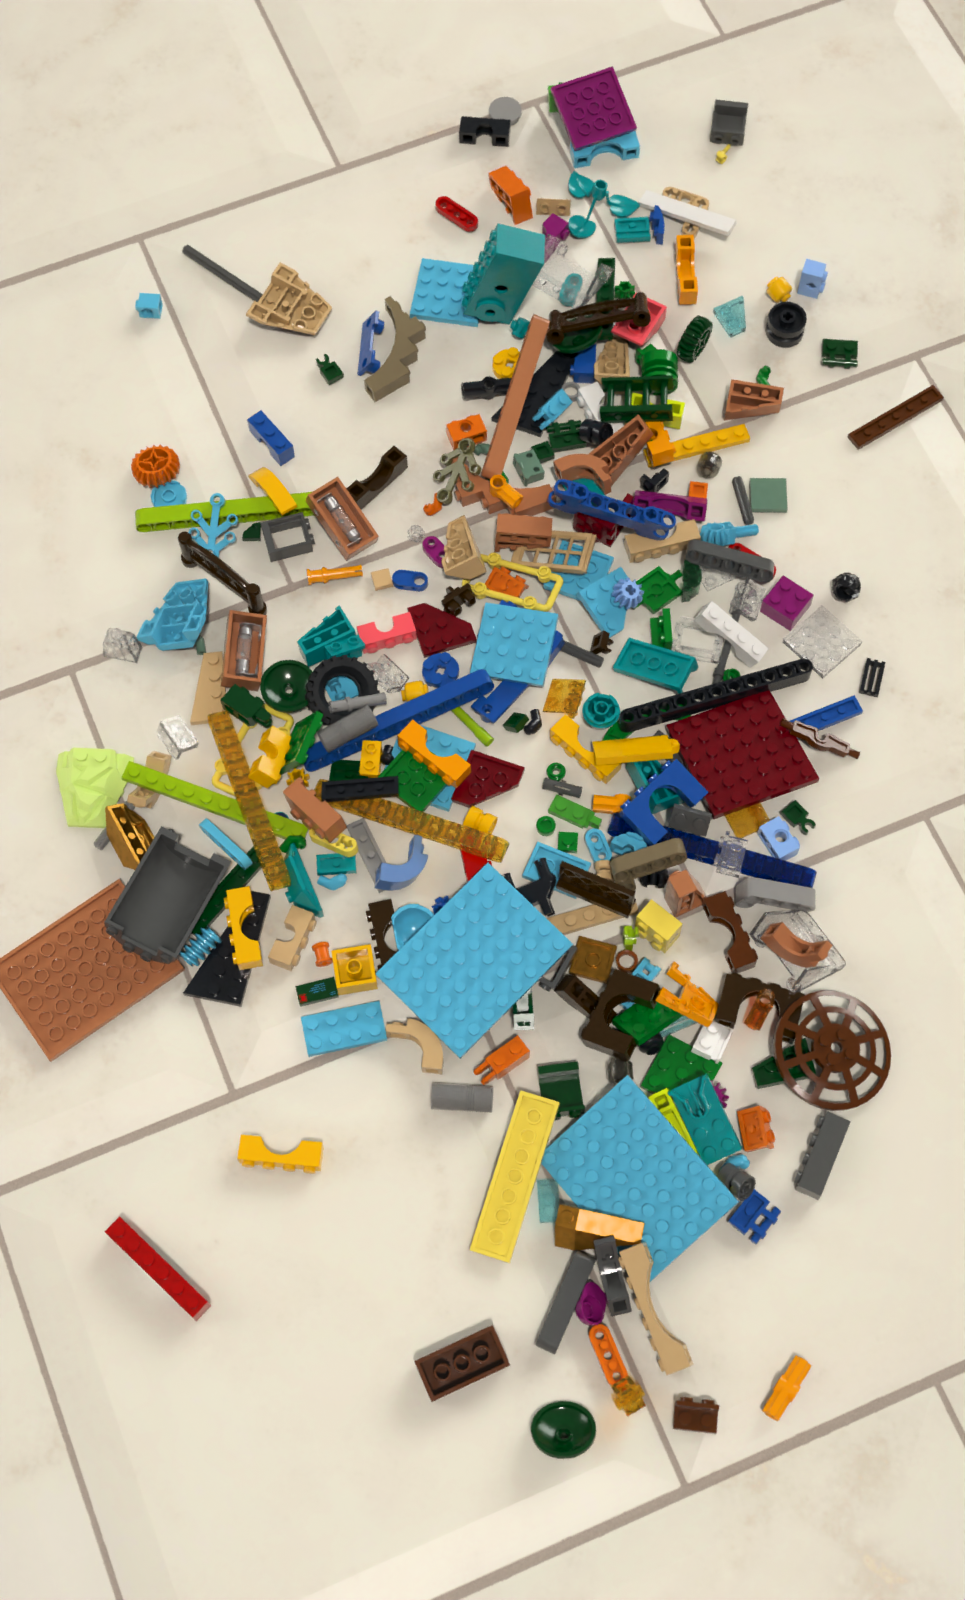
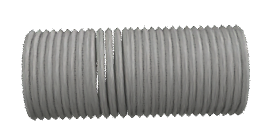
M366 705L326 728L324 727L321 731H317V734L326 751L330 753L341 745L346 744V742L348 743V741L350 742V740L352 741L377 727L378 722L370 707Z
M432 1084L431 1109L492 1113L493 1086L467 1085L466 1088V1085Z

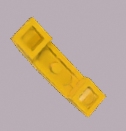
M262 467L248 475L256 487L259 486L271 499L273 506L281 515L297 508V504L290 493L269 469Z

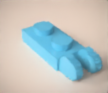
M561 388L538 410L532 419L536 421L543 416L545 421L539 426L543 430L572 403V400Z

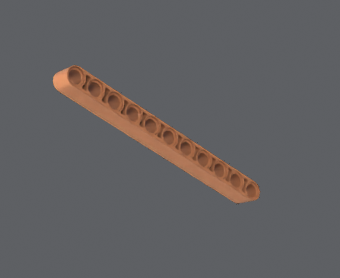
M533 314L483 465L481 476L487 479H491L494 475H501L550 324V320Z

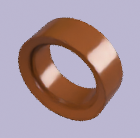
M623 950L618 953L616 966L620 971L630 973L636 969L638 958L633 951ZM624 955L631 956L634 960V965L630 968H624L619 963L620 958Z

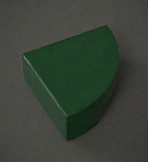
M261 522L252 524L251 527L244 531L242 540L261 541Z

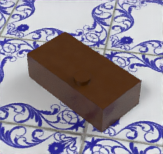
M493 1325L414 1361L431 1402L510 1366Z

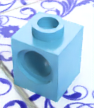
M140 293L139 300H136L135 308L138 310L140 318L161 319L163 307L161 295Z

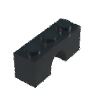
M461 116L459 143L476 145V140L479 136L489 135L492 138V146L509 147L511 120Z

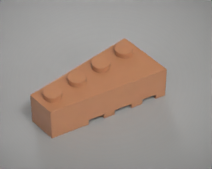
M637 415L588 455L596 456L606 462L612 479V484H610L612 486L654 433L646 422Z

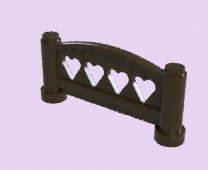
M638 292L634 298L596 302L562 313L558 310H553L549 313L550 324L546 333L547 341L557 345L563 341L564 333L633 319L634 324L639 327L647 326L651 320L647 296L643 292ZM629 306V307H628L626 310H624V311H621V310L618 309V308H625V307ZM612 310L609 314L601 313L603 311ZM595 313V314H594L592 317H590V318L584 317V315H591V314ZM577 317L574 321L567 320L569 318Z
M184 531L179 534L178 542L182 552L181 560L185 567L194 568L197 565L246 601L249 604V613L267 614V607L262 600L260 587L257 584H249L224 561L195 543L188 532Z

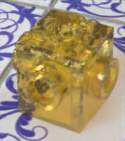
M629 1375L611 1385V1389L616 1397L613 1399L616 1408L619 1411L623 1410L627 1417L646 1406L642 1398L645 1396L644 1391L639 1384L636 1385Z

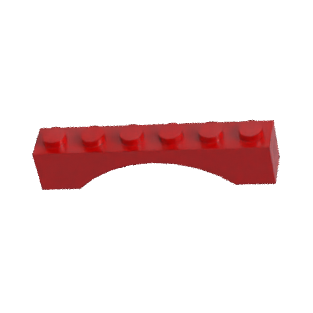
M120 1216L105 1231L196 1322L211 1307L209 1302Z

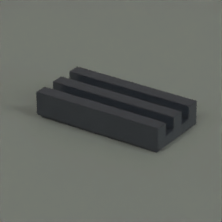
M867 658L859 693L878 697L886 662L882 661L880 663L878 660L871 661L870 658ZM870 665L873 666L868 690H864ZM877 667H879L880 670L875 692H872Z

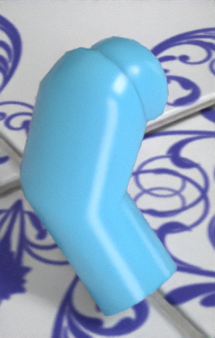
M743 1154L730 1156L722 1167L731 1163L736 1167L740 1166V1168L746 1169L749 1167L750 1161Z

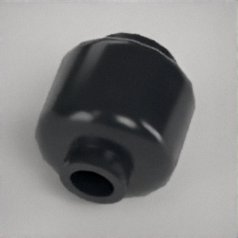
M657 1033L638 1046L639 1050L647 1055H654L660 1052L664 1044L661 1033Z

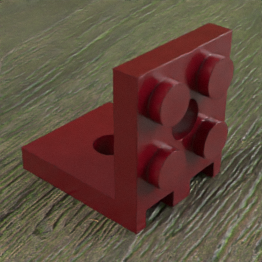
M627 493L623 502L633 504L634 496ZM580 512L573 516V529L580 533L596 535V542H600L608 547L612 546L624 528L622 525Z

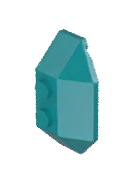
M292 843L280 865L281 875L278 876L282 886L286 885L288 892H285L289 903L293 902L294 906L314 913V916L322 918L324 917L322 908L295 843Z

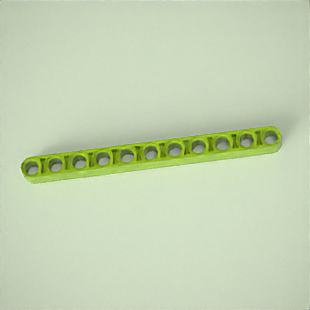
M311 492L290 494L296 502L297 508L284 515L278 512L268 496L225 500L224 507L220 509L218 525L224 523L229 514H235L238 517V523L273 520L303 512L304 517L315 516L306 503L307 495ZM210 502L141 508L135 511L136 530L139 532L201 527L191 518V513L194 510H199L203 515V519L210 526L213 506ZM196 513L194 518H199L200 514ZM231 517L229 521L233 523L235 522L236 518Z

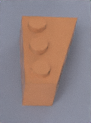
M731 379L724 420L779 413L784 388Z
M508 513L498 514L494 552H500L502 548H510L511 551L517 550V547L527 546V549L550 547L553 518L511 515Z
M300 777L297 778L283 791L291 808V815L296 820H302L307 829L310 830L312 828L320 839L325 838L331 843L347 828L342 816L326 801L322 802L315 797L316 792L313 789L308 791L303 783L304 781Z
M678 870L670 874L664 899L674 917L676 918L702 906L703 900L707 896L699 882L687 870L681 872Z

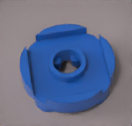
M447 652L434 654L423 662V679L428 686L439 688L457 680L459 665ZM439 668L445 669L443 675L436 673Z

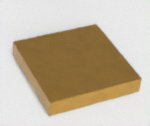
M579 936L576 945L578 951L572 960L569 974L607 984L617 946Z

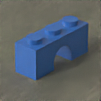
M262 410L247 419L251 434L259 443L265 442L270 455L280 466L295 457L293 445Z

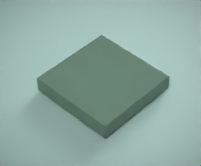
M750 478V506L752 512L787 513L786 478Z

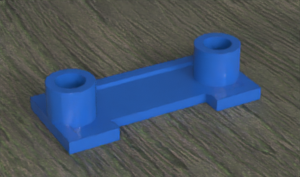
M377 310L362 325L357 373L359 376H362L366 371L374 374L380 368V361L375 359V350L372 349L374 333L380 334L384 328V321L379 319V311Z
M503 680L487 698L484 696L479 697L471 705V708L480 714L483 722L494 724L530 685Z

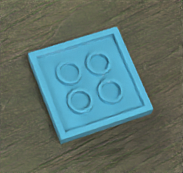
M563 540L559 550H567L569 542ZM573 544L571 551L583 550L582 546ZM593 550L586 574L552 572L560 575L564 581L559 594L581 601L577 593L606 576L611 569L614 557ZM557 553L553 564L563 565L566 554ZM570 554L567 565L578 566L581 555ZM550 580L544 583L543 588L552 591L556 581Z

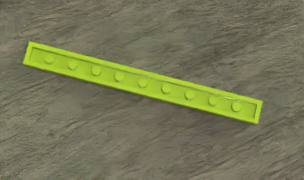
M131 761L128 762L122 775L123 781L282 839H286L290 835L306 838L309 830L304 824Z

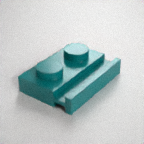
M649 217L615 219L616 243L650 241Z

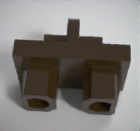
M468 583L461 588L457 587L455 589L449 586L446 588L447 595L441 601L444 606L443 611L451 613L455 617L462 612V604L465 603L467 606H472L476 603L475 596Z

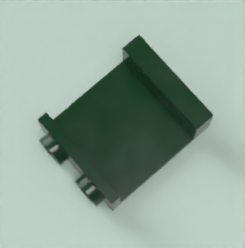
M578 1061L538 1066L537 1073L541 1097L560 1102L555 1121L560 1120L563 1116L578 1118L581 1114H584L585 1105H583Z

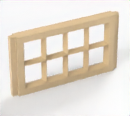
M552 530L551 538H555L552 549H527L526 546L517 547L511 559V562L536 569L546 566L551 569V572L586 574L597 536L592 533ZM559 539L570 540L567 550L556 549ZM574 540L585 541L582 551H571ZM524 551H535L533 562L522 561ZM539 552L550 553L548 563H536ZM554 553L566 554L563 565L552 564ZM570 554L581 555L578 566L567 565Z

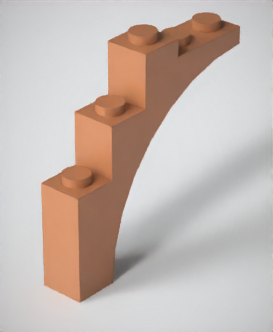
M458 457L452 459L451 464L456 462L458 460ZM465 463V469L469 480L474 483V489L471 492L465 491L462 488L460 475L456 481L454 496L457 502L460 501L462 507L481 501L482 507L486 508L489 514L507 508L511 515L534 516L554 509L548 503V496L553 491L550 484L534 488H514L523 496V500L516 509H512L500 498L493 497L489 491L490 481L481 478L479 475H473ZM555 495L551 496L553 502L556 503Z

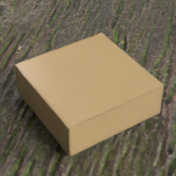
M389 568L371 572L375 591L393 587Z

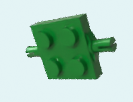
M658 566L636 581L637 585L642 584L640 590L644 591L642 595L643 600L637 607L643 604L654 615L681 596L682 590L676 585L675 581L683 576L682 572L677 570L672 575H669Z

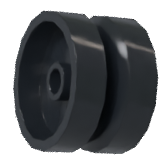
M781 302L773 306L769 312L766 325V336L769 341L775 346L782 348L797 345L802 340L807 322L804 309L793 302Z

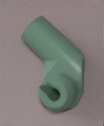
M199 635L195 642L198 655H203L206 653L205 641Z

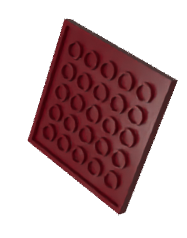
M770 690L666 725L670 738L678 740L680 744L678 753L687 770L708 791L703 800L709 812L712 813L713 819L819 782V776L796 736L791 735L789 729L780 726L781 720L783 718L786 720Z

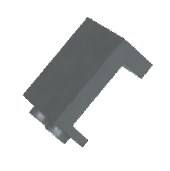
M715 99L710 142L743 146L748 103Z

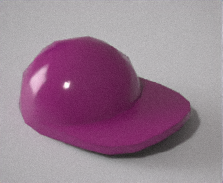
M594 1282L585 1284L581 1298L575 1306L576 1316L581 1323L588 1326L598 1325L602 1322L607 1303L605 1293Z

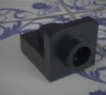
M663 468L659 473H655L652 479L643 474L641 476L642 488L647 492L657 493L668 483L669 472Z

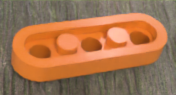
M594 1325L590 1329L589 1340L605 1378L612 1387H621L626 1383L628 1374L612 1335L605 1325ZM596 1333H602L603 1339L598 1340L595 1337ZM605 1353H610L612 1355V1358L610 1360H606L604 1358ZM619 1373L621 1378L614 1380L612 1375Z

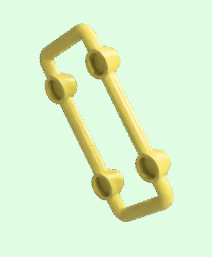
M495 552L489 554V556L481 554L483 562L488 563L491 569L494 566L497 568L503 566L537 576L538 580L542 583H547L550 580L556 581L545 605L537 603V600L532 596H527L525 599L487 589V586L482 582H477L475 585L469 584L471 580L463 578L462 586L468 583L474 596L478 599H483L487 596L504 600L505 602L511 601L516 605L523 606L525 609L543 612L551 610L564 582L560 575L552 573L551 569L546 566L536 569L503 560Z
M264 704L265 710L271 715L286 721L284 727H279L278 729L291 736L290 730L294 723L293 717ZM243 723L224 758L218 759L215 762L216 771L211 780L213 786L242 800L250 799L254 792L260 790L263 786L248 778L249 787L246 792H242L219 780L222 775L230 772L232 757L248 730L254 728L257 723L254 726H247Z

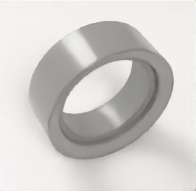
M567 382L562 386L564 391L568 387H574L577 391L580 389V386L575 382ZM578 392L572 396L568 395L572 402L577 400Z

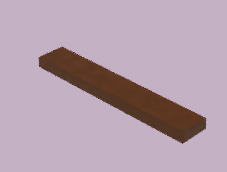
M932 385L849 433L847 438L859 450L943 401L944 397Z

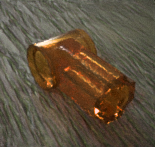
M762 989L758 992L757 998L744 1021V1024L749 1028L760 1031L774 1005L775 995L771 990ZM767 998L770 1003L765 1004L760 999Z

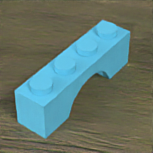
M636 131L574 151L570 142V155L574 168L590 166L595 156L606 152L616 154L622 160L639 158L640 145Z

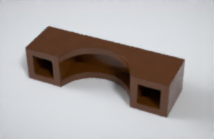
M726 891L705 898L702 906L709 922L725 926L732 934L733 946L727 951L725 956L731 972L738 974L754 968L758 956L755 949L750 947V938L747 931L742 929L740 915L736 914L733 909L734 902L732 897H728Z

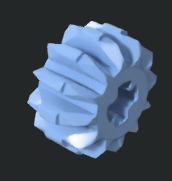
M629 577L625 580L620 579L613 586L612 596L616 597L614 603L619 602V608L625 605L626 610L631 607L636 608L643 600L642 595L644 591L640 590L642 584L637 585L636 579L631 582Z

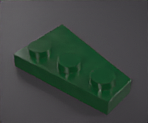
M803 1038L801 1042L802 1054H806L810 1051L806 1038ZM794 1045L784 1049L783 1057L785 1061L796 1057ZM773 1056L752 1068L757 1089L785 1084ZM813 1061L806 1062L811 1071L816 1075ZM800 1065L788 1069L795 1081L809 1079L802 1071Z

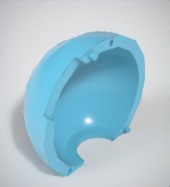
M408 904L400 907L392 915L393 931L398 950L434 916L428 908L419 904Z

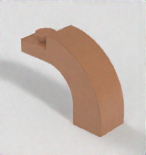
M572 454L553 461L555 474L559 480L573 481L586 478L596 482L605 495L612 492L610 485L612 484V479L609 475L608 465L602 459L588 454Z
M783 922L770 924L761 937L762 941L778 956L794 965L805 968H815L819 961L824 960L828 956V951L832 947L828 940L812 943L798 938Z

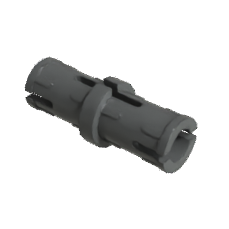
M546 777L542 787L544 790L557 792L561 796L565 794L580 798L583 788L568 784L564 780L560 782ZM555 785L570 789V791L555 787Z

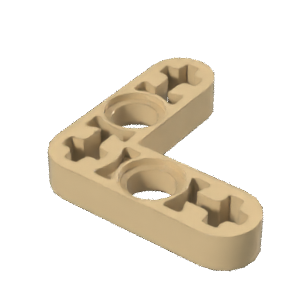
M666 187L663 190V196L675 200L679 196L678 201L687 198L690 200L687 204L696 207L702 204V209H709V200L705 197L674 187ZM684 222L682 235H694L695 238L700 226Z

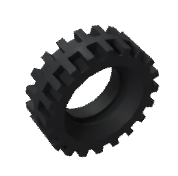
M342 655L341 657L333 656L328 660L322 661L308 677V682L305 686L307 707L313 713L318 711L324 714L321 719L324 726L331 725L358 710L352 709V712L330 713V705L325 699L324 690L327 682L333 677L344 676L353 680L358 689V697L379 694V690H377L379 683L373 676V670L370 671L366 667L367 664L357 661L358 658L356 657L349 658L347 655ZM370 706L372 712L376 706Z

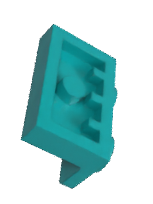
M355 635L325 645V660L333 656L341 657L342 655H347L349 658L361 657L365 643L359 635Z

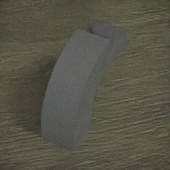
M614 1236L594 1240L596 1259L611 1317L632 1312Z

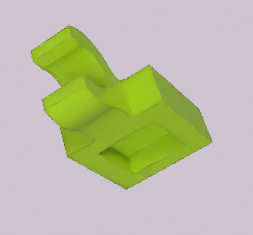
M624 926V950L632 951L633 944L637 942L636 937L639 936L638 927L632 929V926Z

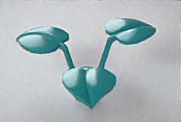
M573 171L568 182L569 192L576 198L590 197L592 195L593 201L586 219L581 215H575L568 220L569 231L578 238H587L594 234L596 224L590 221L589 218L596 200L600 201L605 196L607 204L611 205L610 211L618 217L630 216L639 208L640 204L622 195H612L609 199L608 184L604 180H597L594 183L591 179Z

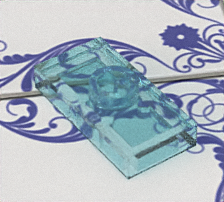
M556 1179L537 1180L540 1223L556 1222L559 1209L558 1181Z

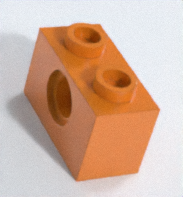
M480 414L470 415L465 419L446 424L447 436L453 450L458 448V443L464 438L472 439L475 444L487 441V430Z

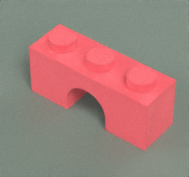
M410 612L393 616V628L388 632L379 631L376 628L375 622L356 626L357 634L365 643V648L362 649L363 654L375 653L379 649L393 648L398 644L411 643L413 640H416V629Z

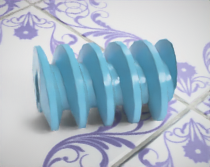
M208 925V929L200 928L202 935L195 933L196 941L189 940L191 946L184 945L186 952L180 951L179 953L192 967V964L200 965L198 958L201 960L206 959L203 953L211 954L209 947L215 949V941L218 943L222 942L221 938Z

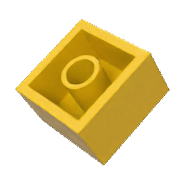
M371 944L331 951L338 995L378 989Z

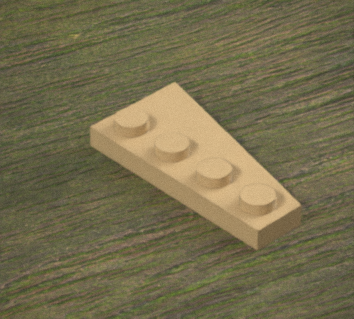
M222 651L203 654L190 720L191 725L229 721L228 712L222 708L220 701L226 694V687L221 686Z

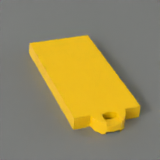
M668 735L593 741L592 749L594 750L596 765L673 759V754L679 752L680 744L678 740L669 739Z

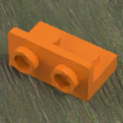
M494 566L485 582V585L490 590L520 598L524 589L529 587L525 584V579L518 575L516 577L511 576V571L503 566L501 568Z
M762 1106L737 1111L744 1151L751 1152L763 1148L773 1149L775 1135L770 1129L771 1115L769 1111Z

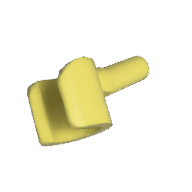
M728 144L722 151L719 150L715 160L723 164L727 159L725 154L731 146Z

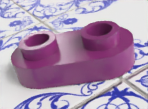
M435 536L426 537L422 543L424 553L437 567L443 568L440 556L445 555L444 544Z

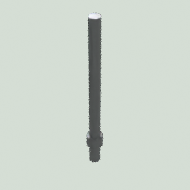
M742 593L738 595L732 616L736 622L739 621L746 597ZM726 639L718 667L715 668L713 673V684L721 682L724 676V669L731 649V643Z

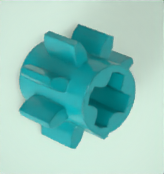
M518 317V320H512L510 328L513 330L512 334L523 339L530 321Z

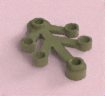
M470 438L460 440L457 449L440 457V462L447 467L435 471L433 474L434 480L443 482L445 476L452 473L446 488L440 489L437 493V500L442 504H449L453 500L452 491L459 475L462 480V488L465 491L471 492L474 489V483L469 480L464 462L467 458L470 465L469 471L473 475H479L481 467L476 463L473 455L476 446L475 442ZM458 457V460L451 464L452 459Z

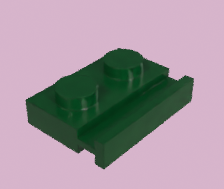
M338 760L332 763L329 781L365 779L368 776H360V761Z

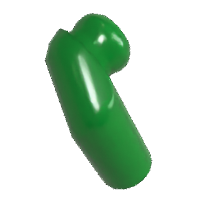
M763 366L759 370L756 377L758 384L770 385L767 381L771 373L769 366Z
M290 835L279 846L280 850L284 853H287L292 843H295L297 849H304L306 847V839L303 836Z

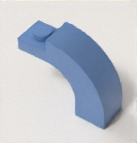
M414 835L410 841L407 863L403 865L380 864L376 870V889L399 890L409 886L416 880L428 859V855L423 854L424 844H422V836Z

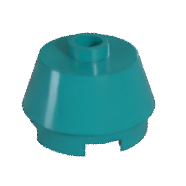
M595 693L585 701L582 713L584 719L591 727L604 730L617 722L620 716V707L612 695Z

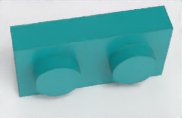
M341 854L316 855L318 876L356 873V855L352 857H345Z

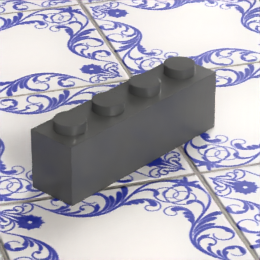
M827 1112L825 1117H820L816 1126L820 1128L817 1135L813 1134L809 1146L812 1147L810 1154H805L801 1163L805 1165L803 1172L798 1171L794 1181L797 1184L796 1191L819 1200L851 1121Z

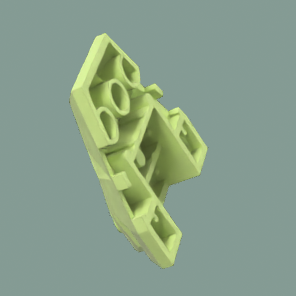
M72 748L70 752L65 751L58 754L56 774L68 827H106L105 808L106 806L117 804L119 798L123 796L127 782L122 780V775L128 762H134V757L126 754H117L113 749Z

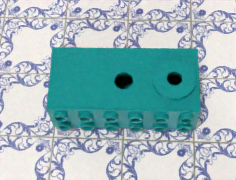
M497 223L495 229L491 230L489 241L486 240L484 250L480 251L478 262L475 261L473 271L469 272L468 281L463 284L462 292L465 293L462 299L463 314L478 317L487 322H500L510 325L544 265L545 235Z

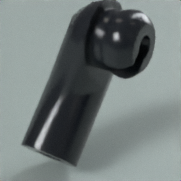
M539 709L530 711L532 720L528 725L524 726V732L527 735L535 734L542 727Z

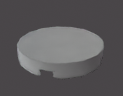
M510 97L497 98L489 107L490 118L511 120V126L516 124L522 115L521 105L517 100Z

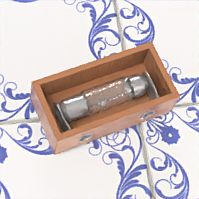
M339 477L334 478L307 495L306 503L346 561L377 542L378 534Z
M235 610L229 611L221 676L222 687L231 688L236 684L240 688L243 686L247 690L258 691L262 676L267 615Z

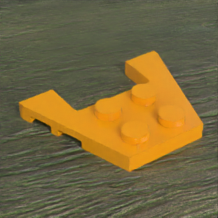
M673 961L666 974L683 986L679 998L662 987L655 1001L699 1024L709 1027L713 1022L719 1004L702 987L697 988L690 981L691 977L689 975H683L678 970L679 965Z

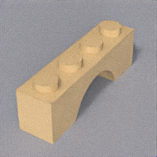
M695 519L677 523L674 534L661 541L646 538L636 533L625 535L624 547L629 562L638 563L645 559L659 558L662 555L676 554L679 551L686 550L690 540H701V536Z

